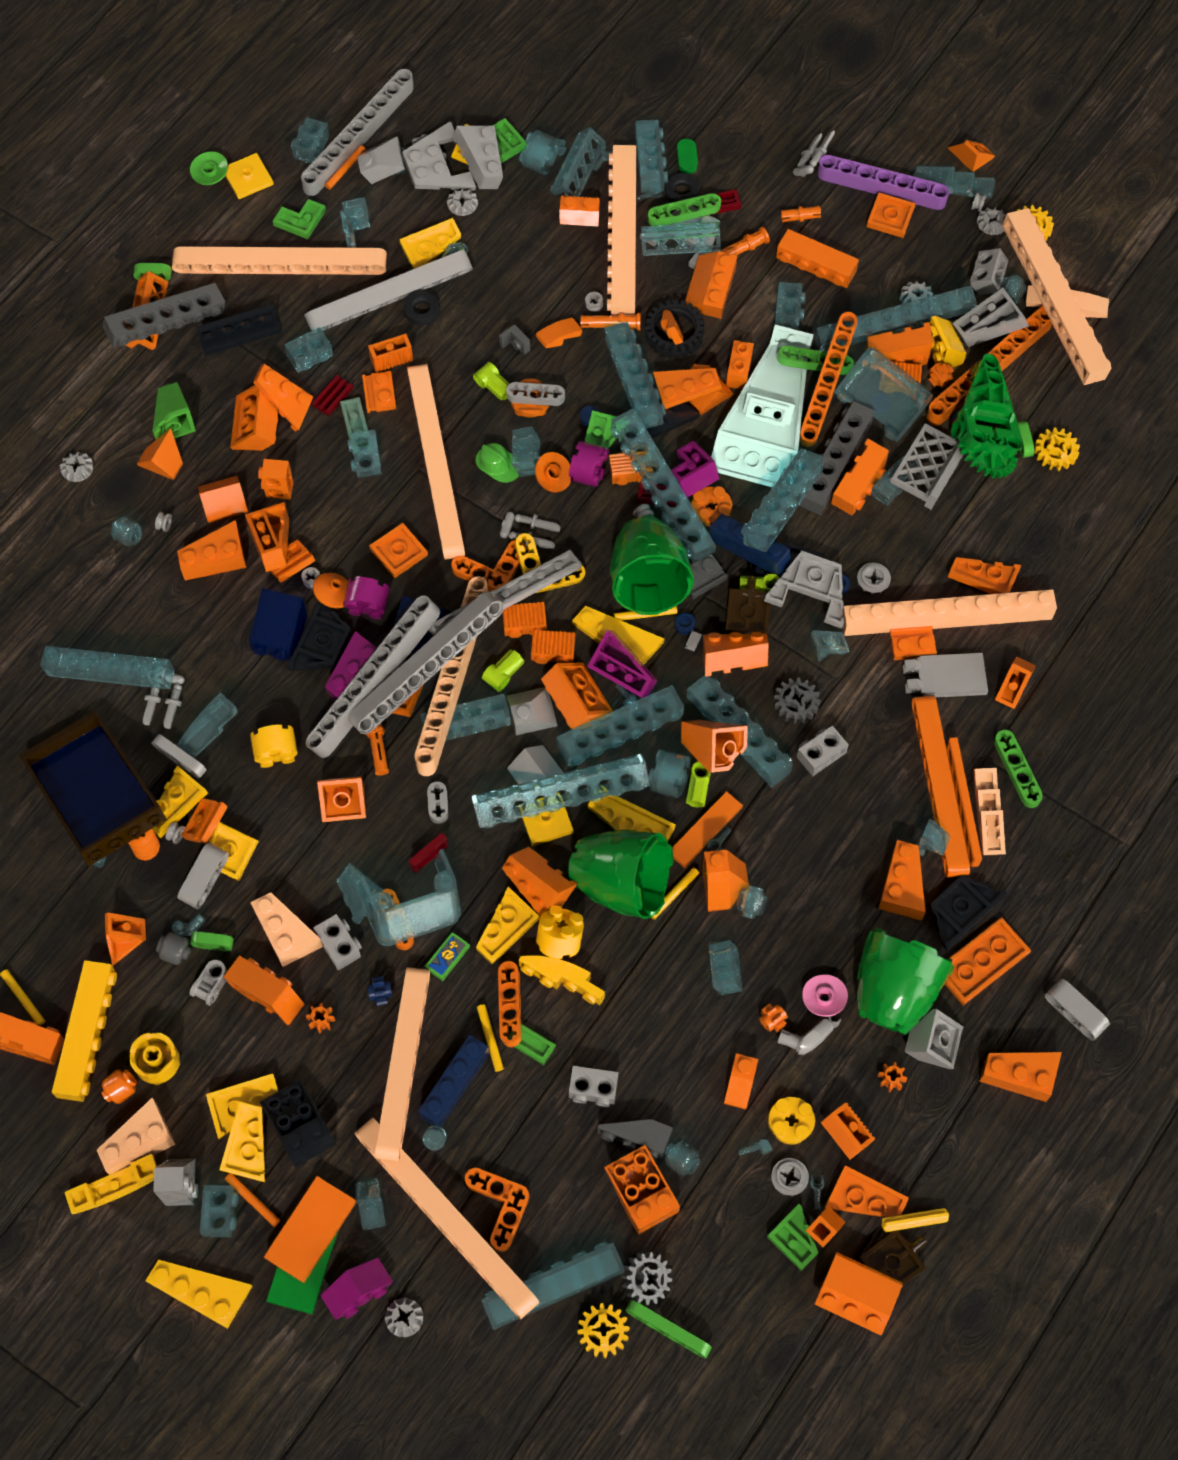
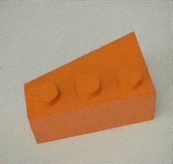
M930 322L924 323L922 328L912 330L911 327H907L905 332L893 334L890 331L867 337L865 345L867 367L880 369L882 361L927 365L933 344Z
M867 439L864 444V452L861 456L857 455L854 460L856 462L850 472L845 474L833 493L831 504L852 516L856 510L860 511L866 501L864 500L865 497L873 493L876 488L875 483L877 480L881 481L887 472L885 465L889 450L870 439Z
M285 502L245 514L250 534L265 571L269 572L286 566L289 517Z
M236 520L177 551L181 572L185 581L246 568Z
M733 632L730 634L709 633L708 635H703L705 677L712 676V672L723 670L724 674L730 673L731 668L742 667V670L768 666L767 634L761 632H753L751 634Z
M897 840L879 909L922 921L925 914L919 846Z
M527 847L510 855L502 869L516 885L520 893L532 905L533 909L541 916L551 906L557 905L562 907L577 883L573 880L569 882L562 876L563 872L559 869H552L547 865L548 861L530 847Z
M239 955L223 978L239 993L251 1001H256L265 1006V1010L270 1014L273 1012L278 1014L283 1022L289 1026L305 1005L291 988L293 984L284 977L280 979L275 977L276 974L267 967L264 969L260 968V965L252 958L246 960Z
M0 1012L1 1050L55 1065L65 1040L60 1035L59 1030L52 1027L43 1028L34 1022L23 1021Z
M1062 1052L989 1053L984 1060L979 1082L1047 1102L1052 1095Z

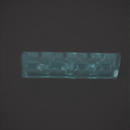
M591 127L578 133L550 190L555 196L564 192L568 197H580L606 143ZM592 138L598 143L596 149L592 147ZM585 153H589V164L585 162ZM578 168H582V178L578 177ZM572 182L575 184V193L569 189Z
M720 222L642 226L643 256L721 251ZM716 236L717 246H708L704 243L707 237ZM688 238H694L698 243L694 247H688L684 242ZM668 239H674L678 242V245L675 248H668L665 243ZM654 240L659 244L655 249L646 250V241Z

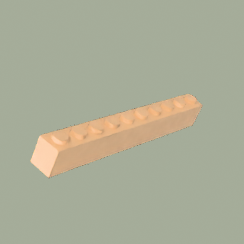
M613 145V153H609V165H613V169H609V181H613V185H609V197H612V201H609L608 213H612V217H608V229H612V233H608V245H612V249H608V261H612V266H608V278H611V282L607 284V294H611V299H607V311H611V316H618L621 313L635 315L636 145Z
M1029 208L1007 213L1002 227L1083 385L1105 380L1111 370L1110 361L1106 359L1101 344L1094 336V331L1089 326L1084 311L1080 309L1077 298L1069 287L1068 280L1064 278L1059 263L1054 259L1052 250L1044 239L1043 232L1039 230L1036 224L1035 217L1031 214Z
M1054 590L850 605L843 608L844 636L888 633L890 629L932 626L933 629L1052 620L1057 606Z

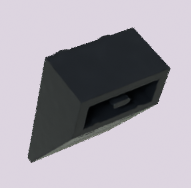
M301 1079L260 1101L295 1168L336 1145Z

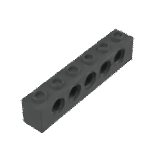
M212 283L105 316L103 328L113 347L125 346L131 341L144 340L150 335L163 334L169 329H178L192 322L198 323L204 318L211 316L217 317L224 312L225 300L216 283Z
M854 401L850 408H845L841 417L843 418L842 422L837 423L833 430L835 435L832 439L829 438L824 447L825 453L818 456L815 471H810L807 477V485L802 486L798 493V497H800L799 506L820 516L822 515L871 426L875 410Z

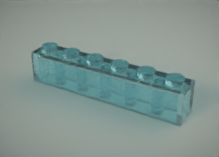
M600 1243L590 1253L586 1254L585 1251L579 1252L572 1256L573 1260L567 1263L559 1261L550 1266L551 1270L542 1273V1270L530 1274L528 1276L529 1279L523 1281V1283L535 1295L539 1304L525 1316L623 1274L625 1269L614 1243ZM494 1290L484 1295L485 1298L481 1300L493 1330L519 1319Z

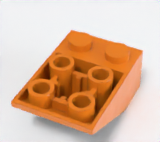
M646 1145L604 1167L638 1235L679 1212L680 1205Z

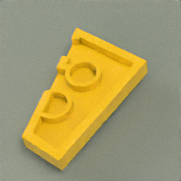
M452 218L400 239V245L412 269H416L433 262L461 238V233Z
M176 766L173 771L174 775L171 781L166 783L165 791L161 798L156 800L167 819L153 828L155 834L160 839L167 833L168 828L173 822L181 820L208 794L205 788L179 766Z
M508 887L501 903L495 910L493 918L480 938L476 950L493 964L539 920L540 916Z
M274 1074L206 1094L219 1140L231 1132L239 1101L262 1107L260 1101L278 1092Z
M239 1101L220 1171L265 1182L262 1107Z

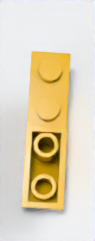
M521 956L519 959L520 970L528 976H536L540 979V983L548 988L554 987L558 989L560 984L564 983L563 986L567 990L579 992L583 995V999L591 1004L597 1003L601 1005L605 999V992L589 982L591 973L577 965L545 956Z

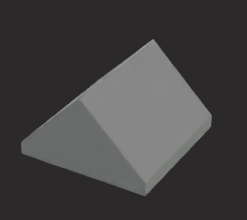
M543 745L524 748L507 768L530 801L540 798L567 780L566 775Z

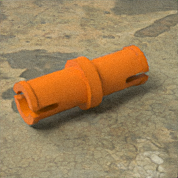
M820 205L806 208L798 206L797 209L781 210V220L784 223L797 220L804 222L806 219L821 218Z

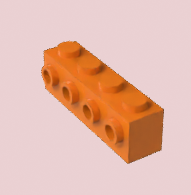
M790 229L786 231L777 247L776 258L782 262L792 264L801 270H806L838 286L847 288L857 272L859 259Z

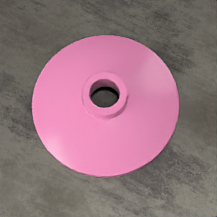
M818 975L811 978L805 984L802 998L809 1011L818 1016L828 1017L836 1015L844 1009L848 1000V992L843 982L831 975ZM827 997L829 1000L823 1001L821 998Z

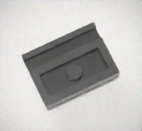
M712 554L691 564L694 578L693 588L690 592L691 598L695 599L728 579V575L723 572L722 567Z

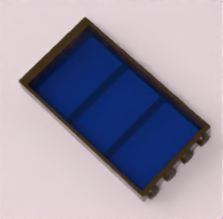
M96 711L19 755L88 867L167 820L159 804Z

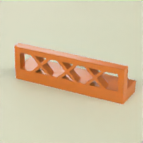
M149 271L138 278L132 308L150 303V298L153 297L156 301L166 298L169 281ZM154 282L162 285L160 292L156 291L153 285ZM158 334L150 335L151 341L146 339L135 340L125 346L132 349L137 344H141L154 350Z

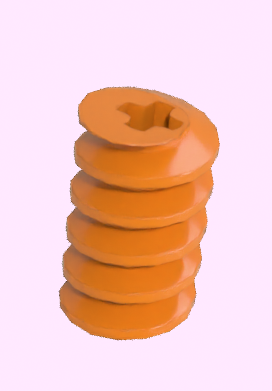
M153 828L128 843L134 855L138 859L145 861L154 858L160 849V843Z

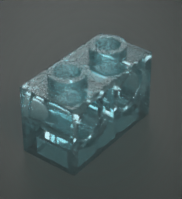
M306 117L304 123L299 126L296 139H293L291 143L294 159L312 163L322 153L330 136L328 123Z
M779 282L775 325L798 328L799 320L803 321L804 309H801V304H805L806 292H802L803 284Z
M320 327L284 344L286 354L298 373L308 370L313 365L324 362L333 356L332 346Z
M532 426L513 430L511 464L520 477L534 475L535 465L540 457L541 440Z
M375 430L351 433L348 447L349 452L354 453V459L351 460L352 472L357 473V478L381 475ZM361 440L368 442L365 448H360L357 444ZM364 460H369L371 465L368 468H363L360 466V463Z
M731 940L709 944L713 987L720 995L743 991L738 948Z
M203 1185L200 1234L203 1237H232V1231L236 1230L237 1218L233 1216L234 1207L238 1206V1192H235L232 1185ZM221 1194L226 1195V1201L223 1204H215L217 1196ZM216 1219H225V1223L221 1228L213 1227Z

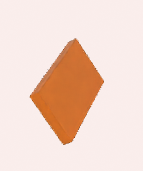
M1001 917L950 957L953 960L954 969L944 985L964 1006L1030 954L1031 950Z
M317 1176L264 1258L297 1280L305 1283L357 1201Z

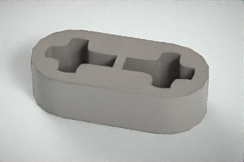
M433 782L427 790L428 812L432 822L441 824L449 816L447 789L443 783ZM435 789H439L441 792L439 794L440 800H436ZM436 806H440L441 812H444L441 813V817H437L435 814L437 811Z

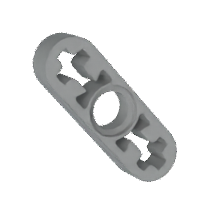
M513 382L506 389L507 399L512 403L559 406L565 401V390L559 385ZM514 390H518L517 395H513ZM537 390L541 392V396L534 398L530 393ZM554 393H558L557 398H554Z
M158 734L151 742L160 753L197 779H200L207 771L199 761L162 735Z

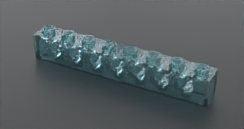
M972 285L857 316V326L851 345L866 341L869 336L890 331L894 333L897 329L921 326L924 323L930 322L932 316L947 319L968 313L977 306ZM850 321L843 322V325L846 327L853 325ZM838 322L816 328L815 336L820 351L829 350ZM839 339L836 341V343L840 346L846 344L845 340Z
M634 408L612 419L610 431L615 439L618 438L621 442L622 452L625 456L628 455L630 457L632 469L635 473L640 474L644 489L646 491L649 490L652 494L651 500L656 508L659 507L661 509L663 521L666 525L671 526L673 532L682 542L688 559L695 563L705 556L715 553V543ZM632 432L636 437L628 438L625 434ZM642 449L646 452V454L640 456L636 453V451ZM650 466L654 467L656 469V472L650 473L646 470V468ZM664 484L667 489L659 490L656 485ZM674 501L677 506L671 508L667 505V502ZM683 518L687 521V524L680 525L677 520ZM695 536L698 541L692 543L687 537Z
M642 754L473 795L472 801L479 828H491L498 823H511L522 817H535L539 813L555 812L567 806L576 807L583 802H595L611 795L620 796L624 792L631 790L640 791L650 786L645 760ZM625 774L630 775L629 778L625 780L621 779V777ZM602 780H609L605 785L599 784ZM581 785H587L586 789L578 790ZM561 790L566 791L563 795H556ZM538 796H545L543 800H535ZM517 801H523V804L520 806L514 805ZM496 806L502 807L499 811L492 810Z

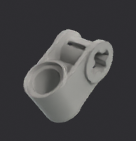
M219 960L208 962L199 978L192 985L189 993L190 996H197L206 1001V1005L211 1006L226 982L223 978L228 971L225 965ZM217 968H221V974L213 977L212 972Z

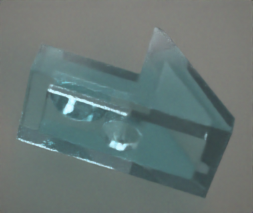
M817 630L811 632V644L818 662L829 654L845 655L850 651L843 632Z
M929 819L918 846L921 856H924L926 849L943 855L949 843L950 835L934 820Z
M379 1179L355 1183L362 1229L368 1230L386 1226Z

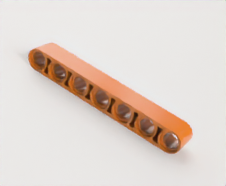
M845 312L840 316L801 428L800 442L805 447H812L818 441L856 330L857 317L852 312ZM850 321L853 325L846 327L843 325V322ZM839 339L845 340L846 344L840 346L836 343V341ZM837 358L840 363L832 364L830 359ZM830 376L834 381L826 383L823 378ZM824 395L827 397V400L821 402L817 399V396ZM814 413L819 414L821 419L813 420L810 415ZM811 432L815 437L807 439L804 437V434Z

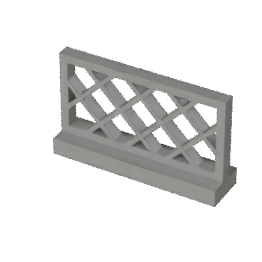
M925 423L891 478L890 483L926 502L924 506L932 510L963 457L959 453L962 449L957 447L959 441ZM927 432L933 435L934 440L926 441L924 433ZM942 443L950 444L953 446V449L944 450ZM937 444L939 451L931 452L929 445ZM923 446L926 453L918 454L916 447ZM942 456L944 463L936 464L933 457ZM928 458L931 465L923 466L920 459ZM915 460L918 467L909 468L907 461ZM933 470L936 477L927 478L925 471ZM920 472L923 479L914 480L912 473ZM907 474L909 481L904 482L897 477ZM925 484L927 493L918 490L917 485Z

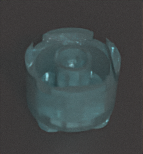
M536 130L534 133L529 132L525 141L527 145L525 151L523 150L519 156V162H522V165L542 175H547L549 171H546L548 166L552 167L556 161L560 146H557V142H560V139L540 130Z
M658 750L655 760L657 762L655 769L652 768L649 774V781H652L650 790L679 799L687 784L689 775L686 774V767L690 768L691 758L690 756L666 750Z

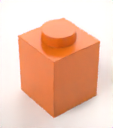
M828 1206L808 1227L806 1232L824 1247L846 1222Z

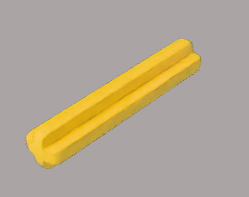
M945 1208L886 1217L882 1219L881 1226L885 1232L945 1223L948 1221L949 1213Z

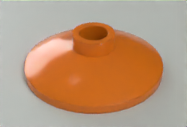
M548 452L539 457L535 465V475L537 481L545 490L557 493L565 490L570 485V464L563 455L556 452Z
M336 573L321 574L314 581V595L325 606L337 609L344 608L343 602L348 580Z

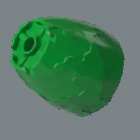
M642 515L641 518H633L623 525L613 547L610 565L612 590L617 602L624 608L640 615H658L682 603L689 596L693 588L694 578L687 552L677 535L669 526L653 515Z
M629 829L615 830L590 835L577 842L575 845L577 852H573L569 860V877L571 881L573 880L577 883L576 887L586 894L588 898L623 915L647 919L659 913L665 903L664 896L670 867L674 864L672 846L668 844L664 835Z
M875 928L874 932L869 931L859 965L857 1015L864 1019L868 1018L872 1023L895 1032L899 1031L900 1034L906 1035L933 1006L934 1001L954 969L953 960L938 956L936 949L916 940L907 943L885 935L886 931L881 928Z

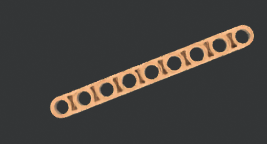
M410 967L406 969L376 1143L375 1159L400 1161L429 986L430 970Z

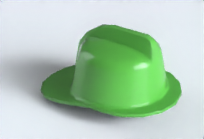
M498 443L483 445L476 455L477 467L499 482H512L521 473L520 461Z

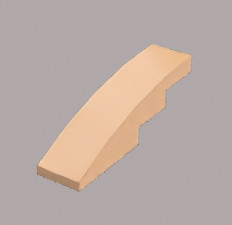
M1028 285L1026 306L1042 307L1043 305L1034 287ZM1071 290L1077 298L1080 309L1084 311L1085 317L1107 318L1109 299Z
M997 768L973 769L983 855L1006 854L1003 810H1001L1000 789H998Z

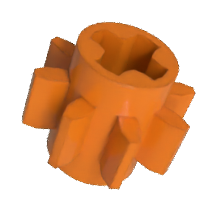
M937 363L930 369L931 378L928 380L934 387L941 386V388H944L953 381L952 373L954 370L949 364L946 365L944 363L942 365V363Z
M322 1003L316 1008L311 1006V1015H306L307 1020L312 1021L309 1024L310 1029L316 1027L319 1033L322 1032V1029L327 1028L331 1030L330 1022L335 1021L334 1016H329L332 1013V1008L325 1009ZM320 1015L325 1019L323 1021H321L320 1019L317 1020V1016Z
M769 1003L761 1009L762 1017L759 1020L767 1031L770 1032L775 1029L778 1033L786 1027L787 1023L784 1020L788 1016L781 1006L777 1004L772 1007Z
M896 1062L890 1067L884 1064L883 1070L885 1072L878 1073V1077L882 1078L880 1087L885 1085L889 1092L895 1087L900 1091L902 1089L900 1082L904 1083L907 1081V1077L902 1074L905 1068L900 1069L897 1067ZM890 1073L894 1074L895 1081L891 1080Z

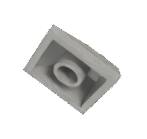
M397 136L362 152L357 157L360 173L370 184L405 169Z
M545 687L506 696L516 735L558 726L551 697Z
M933 1009L910 1030L905 1052L919 1061L947 1069H954L963 1026L939 1010Z

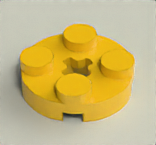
M786 1097L779 1099L772 1107L768 1117V1125L780 1142L794 1145L801 1143L811 1135L815 1126V1115L809 1103L800 1098ZM794 1115L795 1119H798V1123L789 1126V1122L785 1121L786 1117Z

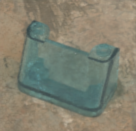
M871 347L862 354L834 391L837 394V398L843 403L854 401L875 410L874 418L885 425V436L897 442L933 399L930 391L879 351Z

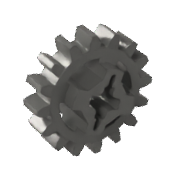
M789 678L788 684L782 682L781 688L776 689V695H774L773 699L776 702L774 709L779 710V717L786 716V722L791 718L794 724L797 723V719L805 723L806 717L811 720L813 713L817 714V706H820L821 701L817 698H819L820 693L814 692L815 685L808 686L809 680L801 683L800 678H797L796 682ZM787 692H789V695L785 696V698L783 699V696ZM809 703H811V705L809 706V708L805 710V706H807V705H809Z
M645 1251V1254L638 1252L637 1259L629 1258L630 1266L624 1265L627 1274L621 1276V1278L626 1279V1283L622 1287L629 1289L626 1295L632 1297L638 1303L643 1305H649V1303L657 1304V1298H665L663 1291H670L667 1282H672L673 1279L669 1278L667 1274L672 1270L665 1268L668 1261L661 1259L660 1254H653V1252ZM651 1262L652 1265L645 1266L644 1263ZM647 1290L651 1292L649 1294H642L643 1291L646 1292Z

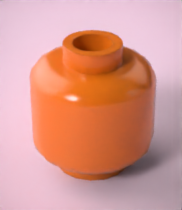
M115 1070L102 1081L103 1091H101V1094L106 1101L121 1104L135 1093L137 1081L128 1070Z

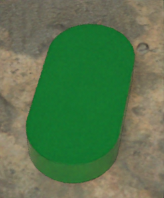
M691 139L680 140L677 144L679 170L685 174H692L698 167L696 144Z

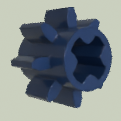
M383 976L372 978L373 984L367 985L370 1001L376 1000L377 1006L388 1004L387 998L393 997L390 980L384 981Z

